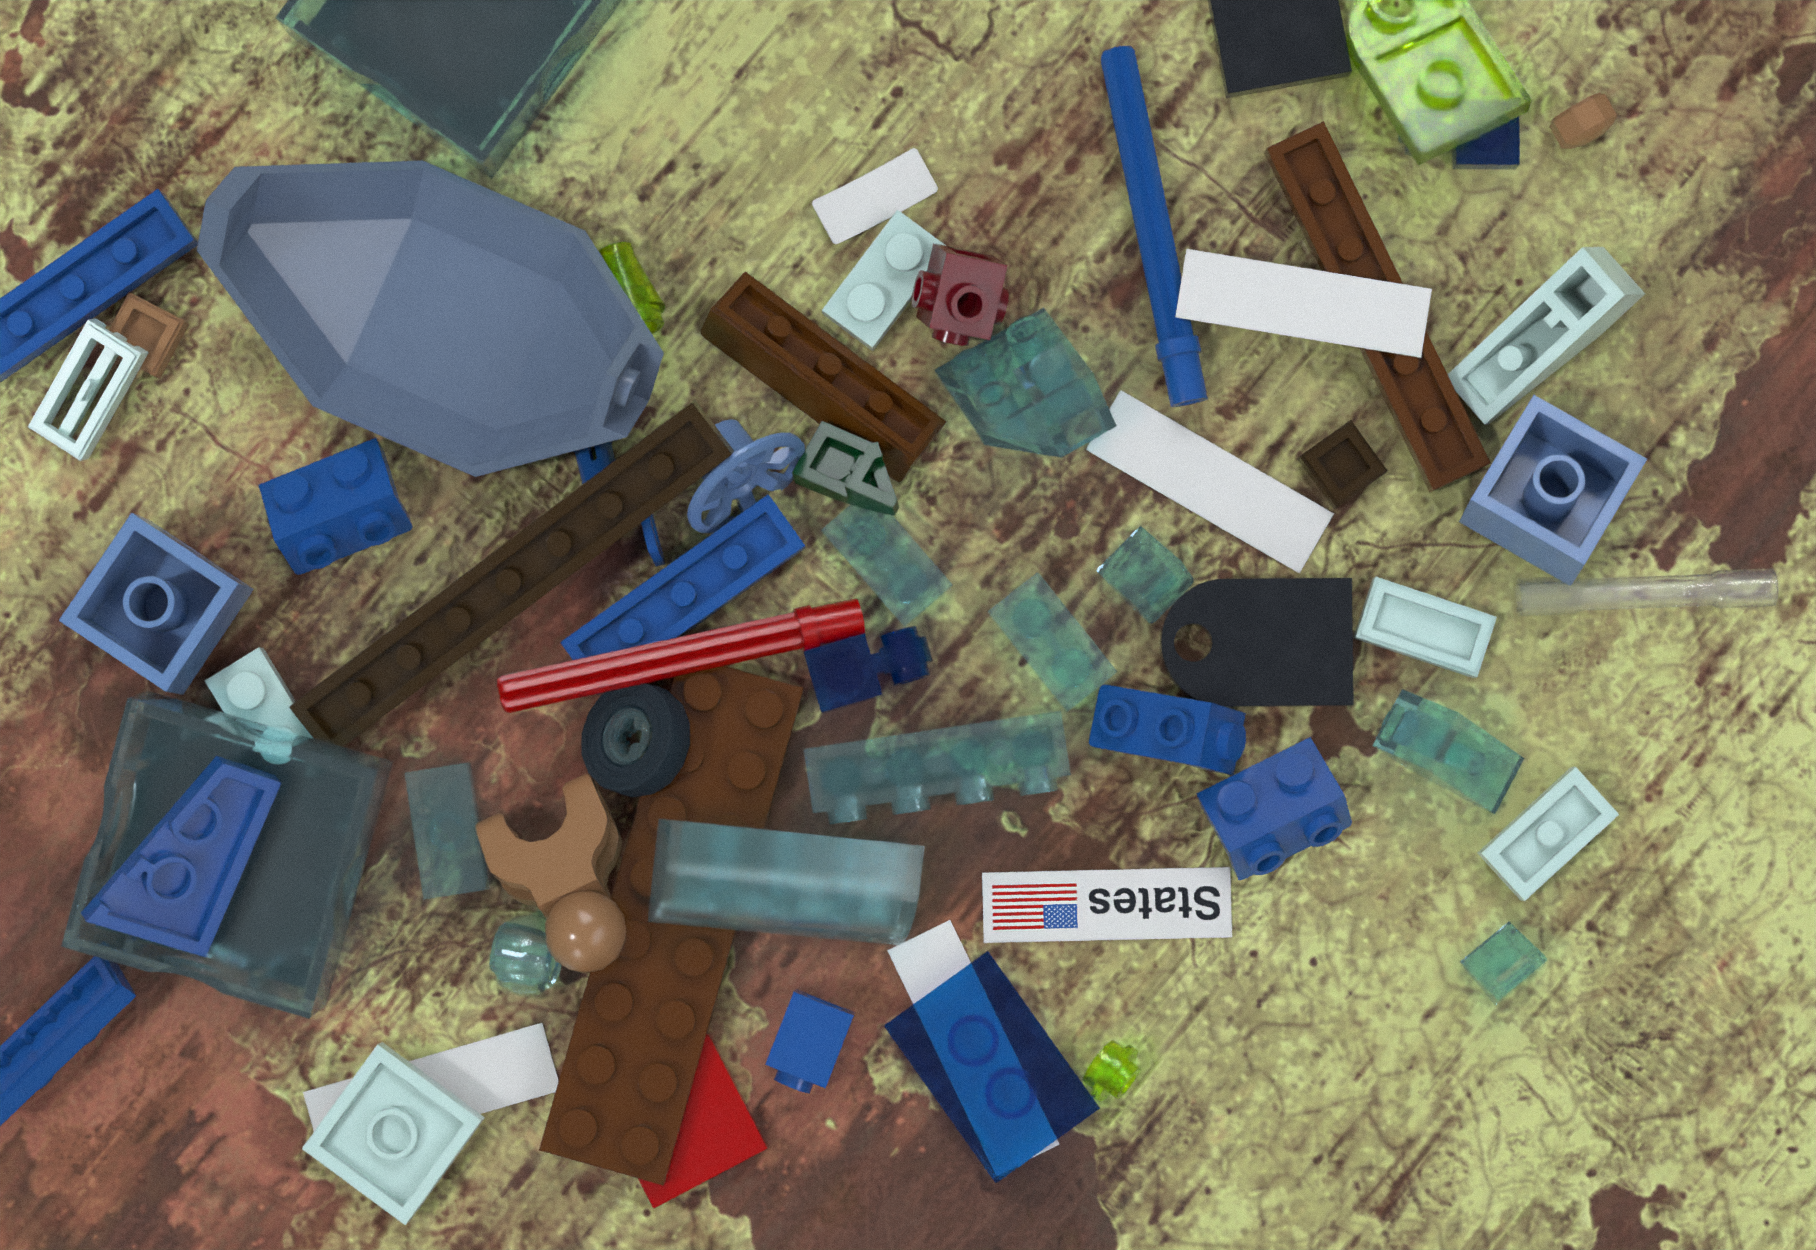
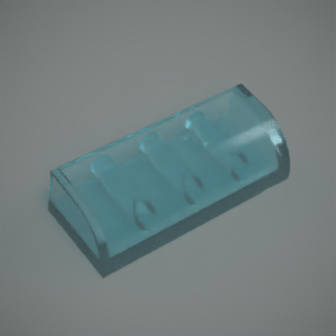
M659 818L648 922L900 945L905 941L910 932L917 909L924 846Z

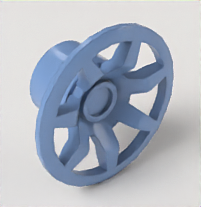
M730 419L715 424L734 452L701 477L704 481L696 490L688 506L687 518L689 524L700 533H714L735 518L734 516L729 517L732 500L736 499L739 510L742 513L756 503L752 490L757 485L768 491L778 489L782 491L794 479L792 471L805 451V445L800 438L792 433H776L753 441L737 420ZM785 447L773 453L775 448ZM789 464V466H788V468H787V470L785 471L784 474L778 473V472H771V471L768 470V469L781 470V469H784V468ZM710 510L705 520L701 518L702 512Z

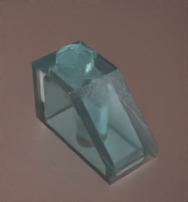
M1404 689L1401 690L1392 709L1385 716L1381 730L1372 745L1405 768L1493 814H1496L1525 759L1460 713Z

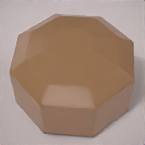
M1599 92L1576 103L1554 117L1549 127L1561 148L1573 149L1585 146L1600 138L1613 125L1617 114L1605 93L1601 94Z

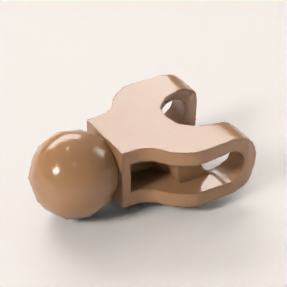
M586 773L566 782L562 787L567 815L561 828L545 840L528 842L519 839L518 834L507 826L504 815L501 813L479 821L475 825L490 872L500 881L503 889L509 896L525 905L537 906L547 919L545 922L547 949L556 962L570 970L581 973H590L606 968L618 959L626 942L624 914L616 902L612 901L607 887L609 874L618 862L623 842L601 791L591 776Z

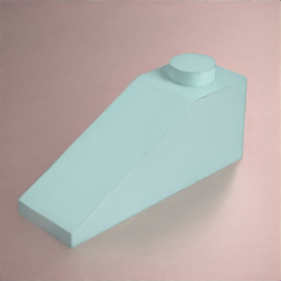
M1582 247L1448 373L1452 385L1485 425H1488L1596 340L1643 297L1645 293L1604 247Z

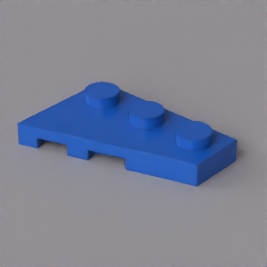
M216 756L84 908L81 914L85 921L206 957L282 782L274 774Z

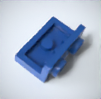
M377 438L259 484L274 542L297 575L314 569L324 568L336 560L371 546L384 544L393 537L406 533L413 528L410 516L399 499L385 452Z
M1311 737L1196 793L1201 808L1228 854L1232 869L1238 880H1244L1252 875L1268 874L1280 867L1286 858L1310 846H1324L1334 841L1344 829L1352 825L1345 795Z

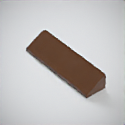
M746 271L710 309L700 330L701 335L817 423L820 424L821 421H824L872 443L878 442L888 475L897 482H901L907 476L947 422Z

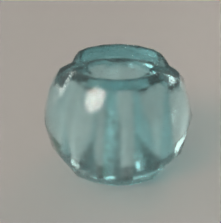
M534 915L515 916L510 921L499 926L492 943L489 968L495 973L496 981L503 989L516 995H539L544 990L555 985L562 965L555 961L547 949L545 919Z

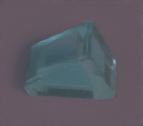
M1141 526L1096 570L1140 616L1151 624L1194 582V578L1182 561Z

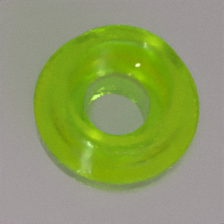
M1111 1040L1102 1048L1087 1068L1082 1079L1083 1082L1093 1089L1091 1092L1092 1097L1102 1102L1110 1094L1116 1099H1120L1128 1091L1141 1070L1134 1064L1138 1056L1136 1048L1130 1044L1122 1047L1115 1040Z

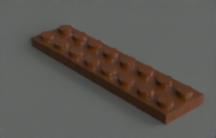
M727 666L674 677L670 693L683 705L690 722L689 750L683 767L670 784L655 794L640 796L611 896L612 901L616 902L624 914L626 942L618 959L603 970L589 973L539 1151L664 1185L666 1182L804 693V688Z

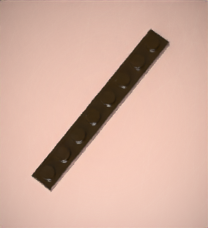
M693 400L296 700L289 708L321 748L337 752L731 456L734 452L733 448L697 401Z

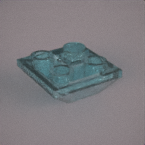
M1044 307L1027 317L1014 321L1008 328L992 336L990 340H985L973 348L960 352L954 359L934 369L938 379L982 443L986 446L1062 458L1117 426L1093 372Z

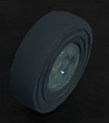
M649 683L603 693L588 712L581 733V755L588 773L604 789L629 797L655 794L670 784L683 767L690 746V722L683 705L668 690ZM637 730L642 731L640 743H633L631 746H627L630 745V742L626 738H631V735L636 733Z

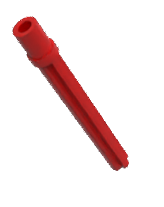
M857 598L813 608L810 605L793 608V612L503 675L497 679L499 700L505 712L513 713L801 649L803 652L819 649L822 644L865 635L864 618Z

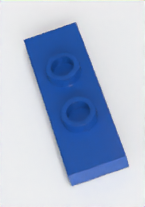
M102 950L0 1046V1126L35 1092L46 1086L57 1071L80 1049L92 1042L98 1036L101 1029L136 997L116 960Z

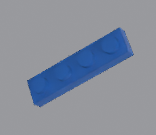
M157 189L0 298V383L83 326L87 320L93 319L198 245V241L161 190Z
M767 494L560 643L571 659L576 660L682 637L804 550L806 546L772 498Z

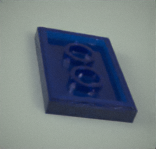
M988 950L884 1024L888 1033L995 1183L1002 1180L1100 1109Z

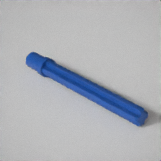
M1132 46L1113 47L1103 51L1101 65L1159 341L1155 345L1157 359L1159 362H1162L1170 406L1192 405L1208 399L1199 354L1202 352L1199 337L1193 334L1191 320L1175 317L1182 276L1135 50Z

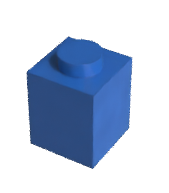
M796 989L792 994L765 1064L777 1069L774 1080L810 1094L813 1084L826 1089L855 1012Z

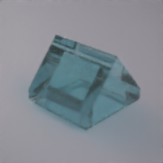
M1508 921L1460 962L1496 1006L1540 970L1548 960L1537 947Z

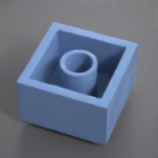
M1533 395L1471 497L1459 522L1571 586L1599 542L1647 458Z
M131 513L59 621L165 692L183 695L254 589L149 519Z

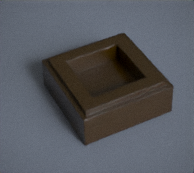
M1352 420L1297 458L1334 510L1388 472Z

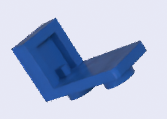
M1102 685L1098 692L1089 744L1099 749L1176 762L1211 772L1234 775L1236 761L1241 757L1246 744V731L1243 726L1246 713L1211 702Z

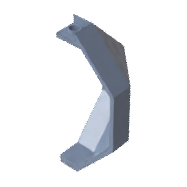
M423 160L234 167L205 201L197 252L311 405L477 477L626 438L650 400L664 352L585 230Z

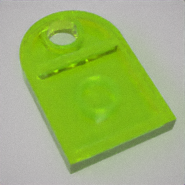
M1381 0L1354 1L1346 28V42L1350 58L1418 165L1529 111L1532 102L1531 97L1467 0H1404L1410 6L1412 12L1402 18H1392L1385 15L1378 7V2Z

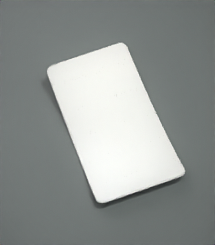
M912 148L860 178L813 200L812 206L831 241L834 244H839L891 218L897 210L902 212L937 192L938 187L918 150Z

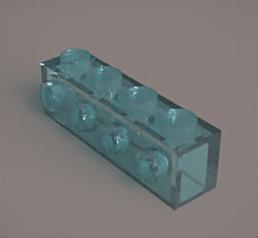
M1061 711L804 749L813 814L827 812L829 824L867 819L865 806L891 803L893 815L930 810L929 797L955 793L956 806L994 800L993 787L1018 784L1020 796L1058 791L1056 778L1071 775Z

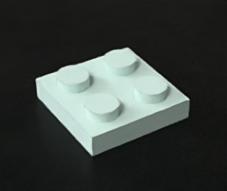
M381 1042L374 1048L302 1149L406 1225L411 1221L485 1117L385 1043Z

